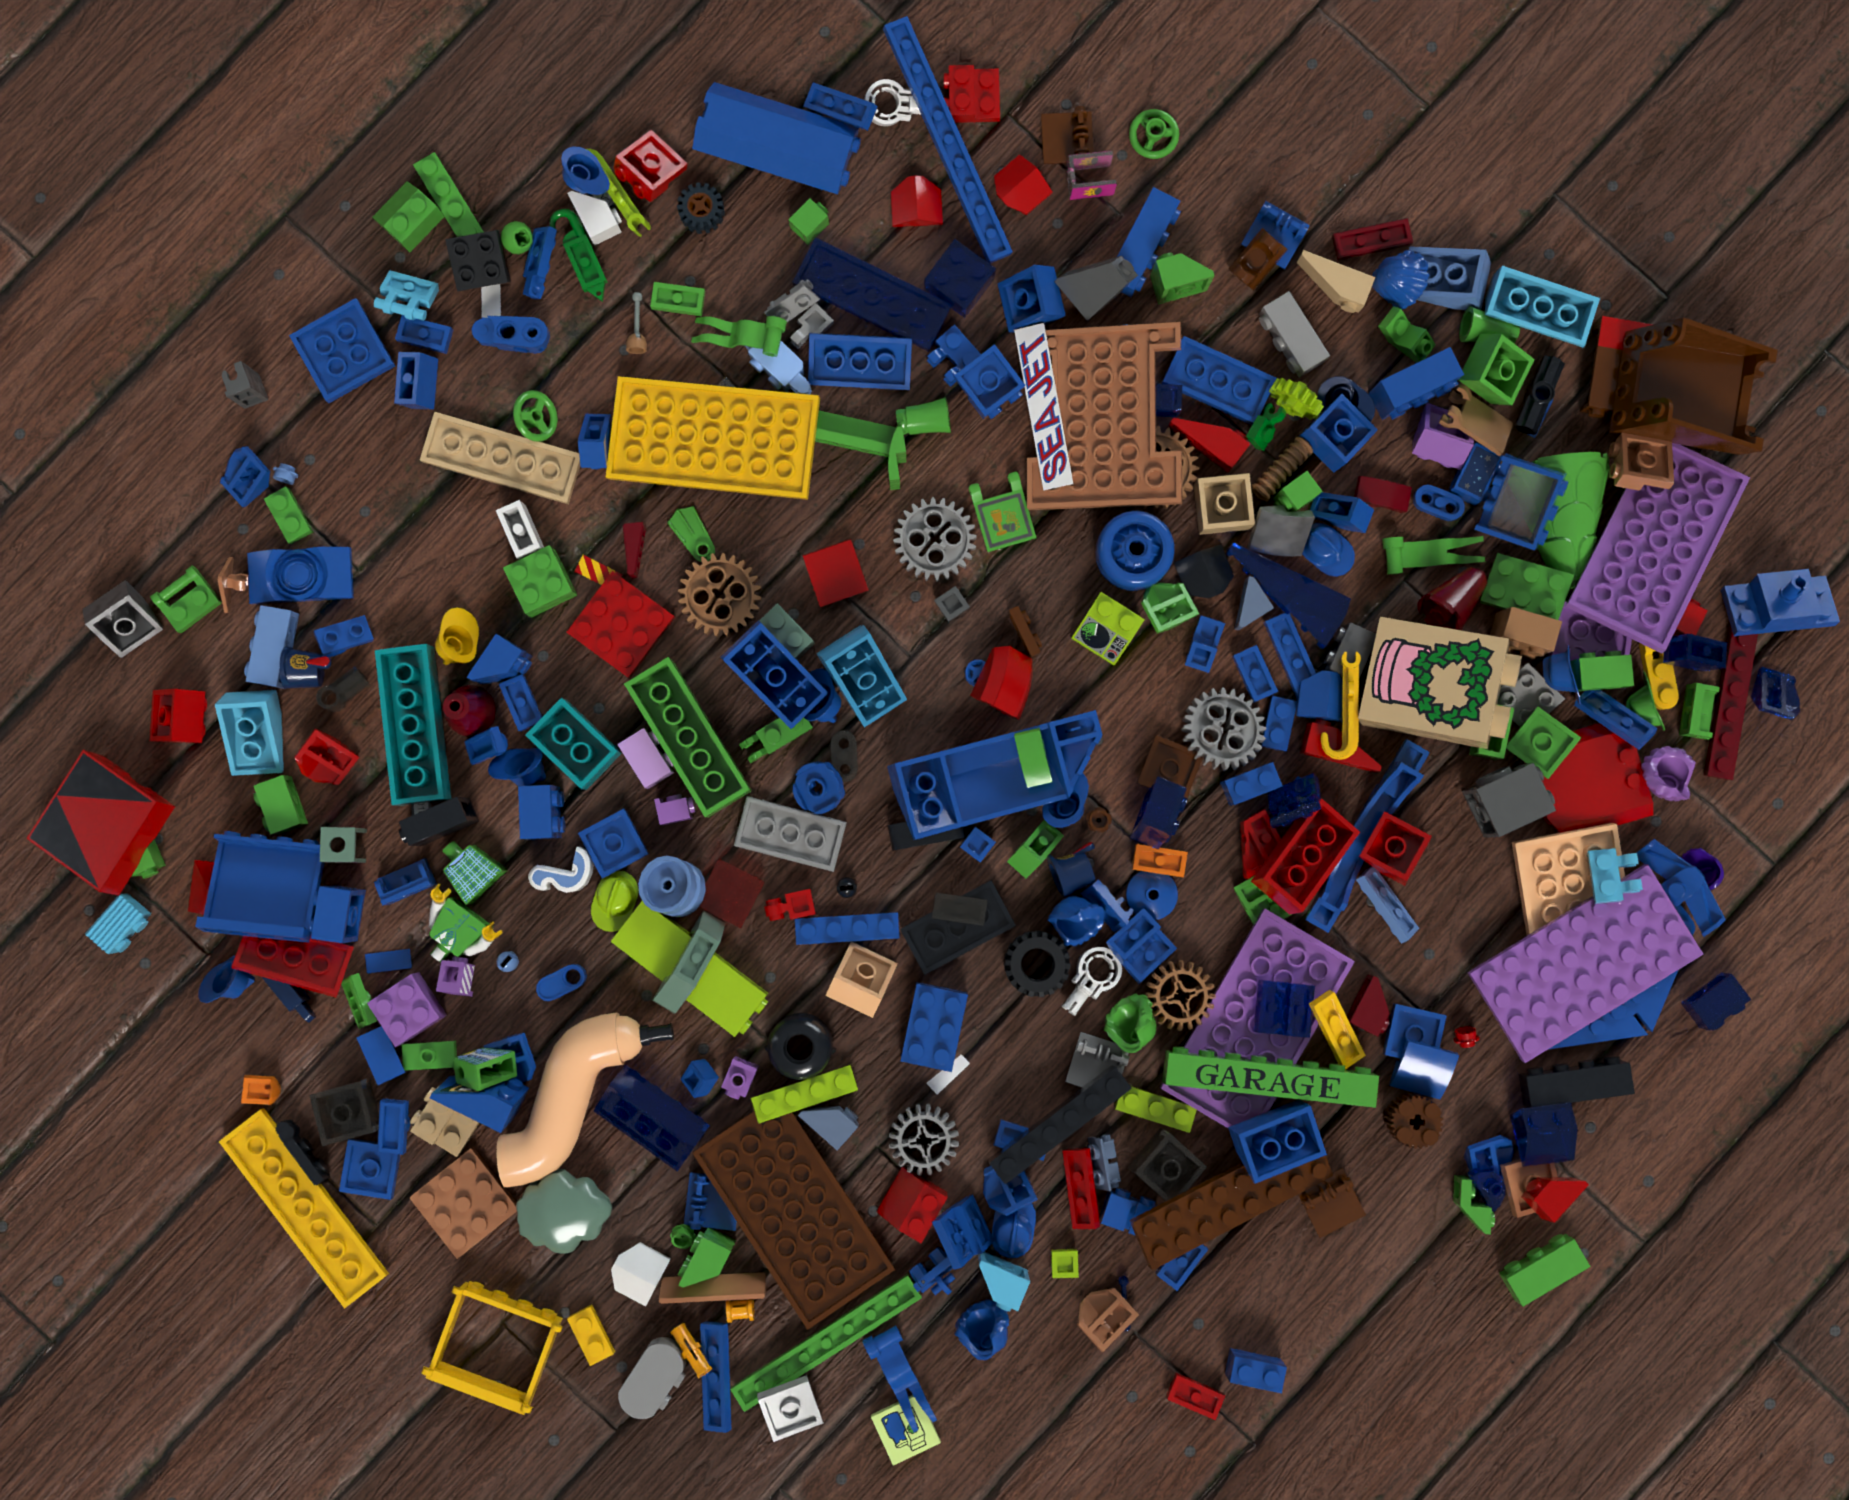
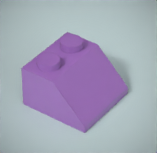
M1426 403L1413 439L1412 454L1424 460L1430 459L1439 462L1447 468L1461 470L1474 445V439L1457 428L1443 427L1439 423L1441 416L1445 414L1449 418L1453 417L1447 414L1448 410Z

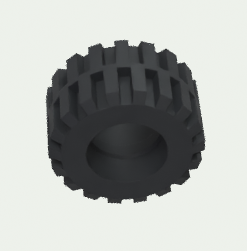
M1037 930L1024 932V934L1017 936L1009 944L1004 956V969L1008 980L1019 992L1030 997H1044V995H1051L1058 988L1060 989L1069 976L1068 971L1071 964L1069 963V953L1064 944L1052 934ZM1034 948L1047 951L1052 959L1051 971L1041 979L1028 977L1023 972L1021 965L1025 953Z

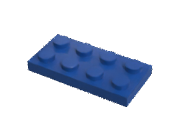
M1183 336L1181 350L1176 351L1162 384L1253 425L1257 416L1262 412L1270 394L1269 390L1276 377Z

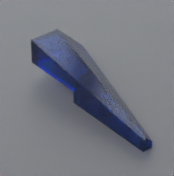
M1233 543L1228 548L1226 554L1229 557L1233 555L1244 566L1242 570L1247 575L1251 573L1261 583V589L1286 614L1291 613L1302 624L1300 628L1304 632L1309 631L1319 641L1317 645L1320 648L1326 647L1346 617L1351 598Z

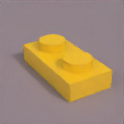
M593 1305L567 1318L590 1366L615 1353Z

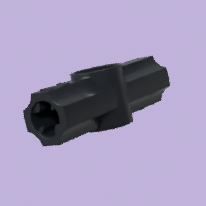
M1547 355L1542 357L1532 384L1524 395V403L1514 425L1519 432L1531 435L1537 434L1548 404L1555 396V387L1565 365L1561 359ZM1536 390L1542 392L1543 400L1536 397Z

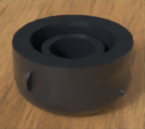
M794 1013L780 1020L771 1031L768 1045L764 1046L774 1068L783 1076L795 1080L809 1079L818 1075L828 1065L832 1054L837 1049L833 1047V1037L827 1025L820 1018L808 1013ZM802 1034L811 1040L813 1046L812 1053L806 1058L800 1059L791 1055L788 1043L794 1035Z

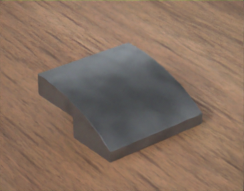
M1284 505L1260 507L1247 547L1249 550L1268 555L1302 556L1315 516L1311 510L1287 512Z

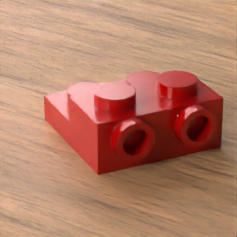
M949 65L948 73H944V89H949V98L944 99L954 122H1000L999 68L974 69V65Z
M650 130L616 155L614 172L620 181L625 182L627 180L633 186V191L638 198H646L649 202H652L668 189V185L672 180L687 170L688 163L654 131Z

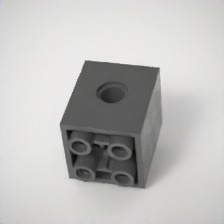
M1534 763L1498 769L1477 779L1476 785L1462 791L1484 838L1501 837L1556 811L1553 805L1555 804L1554 796L1549 790H1546L1542 782L1544 780L1543 773Z

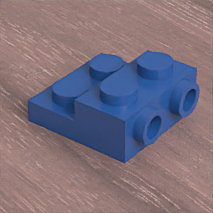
M995 344L953 376L969 397L968 400L982 419L987 416L990 419L997 416L1003 411L1000 406L1006 401L1012 404L1023 395L1021 390L1026 386Z

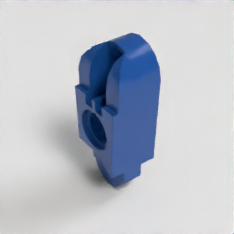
M487 316L488 318L482 317L472 326V335L481 345L497 347L500 350L534 354L541 353L546 349L550 339V331L546 324L535 317ZM507 330H515L511 338H504ZM530 332H537L535 337H529Z

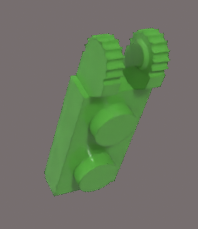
M803 717L790 729L778 718L758 730L755 735L740 743L739 746L741 749H747L758 740L762 742L765 748L752 753L747 758L752 763L766 754L770 755L813 729V727Z

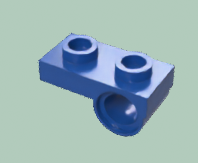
M365 615L314 630L322 657H333L345 652L349 648L374 640Z

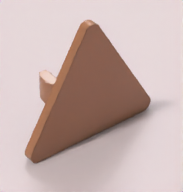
M233 557L227 559L218 576L224 613H229L231 588L245 591L246 585L249 584L248 574L233 575Z

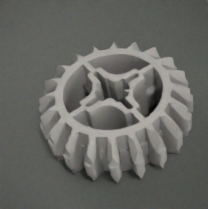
M916 1104V1113L913 1114L911 1108L908 1107L906 1108L908 1117L906 1118L903 1114L899 1113L897 1117L902 1123H892V1127L898 1130V1132H890L889 1138L897 1139V1141L889 1143V1148H898L892 1156L893 1158L902 1156L899 1166L902 1167L908 1162L907 1172L909 1173L916 1166L918 1167L917 1175H922V1168H927V1174L932 1175V1166H935L937 1171L940 1172L942 1171L941 1161L947 1166L950 1165V1160L946 1155L956 1156V1152L950 1147H958L959 1142L951 1140V1138L959 1136L957 1130H949L956 1125L955 1121L945 1122L949 1118L947 1112L941 1117L938 1116L941 1108L938 1106L935 1108L934 1113H931L930 1104H926V1111H921L920 1104ZM924 1119L936 1122L944 1132L930 1131L926 1127ZM917 1121V1132L906 1139H902L906 1127L912 1122ZM921 1127L926 1137L931 1138V1141L928 1140L927 1152L922 1142L916 1140L917 1138L920 1139ZM941 1140H946L942 1151L937 1156L931 1158V1147L936 1143H940ZM904 1147L918 1148L924 1160L914 1158Z

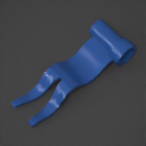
M894 1326L875 1337L870 1336L862 1340L870 1359L877 1358L913 1432H916L918 1427L906 1388H909L932 1423L937 1418L899 1344L903 1338L897 1326Z

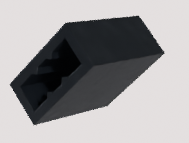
M455 797L399 821L401 826L399 834L403 842L408 843V846H424L478 823L479 819L470 798Z

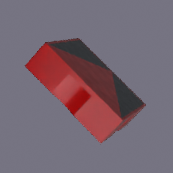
M82 750L26 839L98 892L119 896L138 867L146 848L157 837L176 806L150 788L138 784L129 773L103 755Z

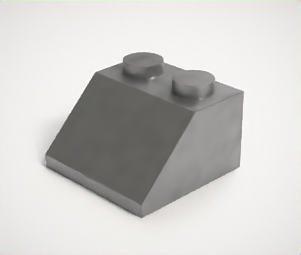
M126 580L83 608L85 625L120 658L163 630V626L145 599Z

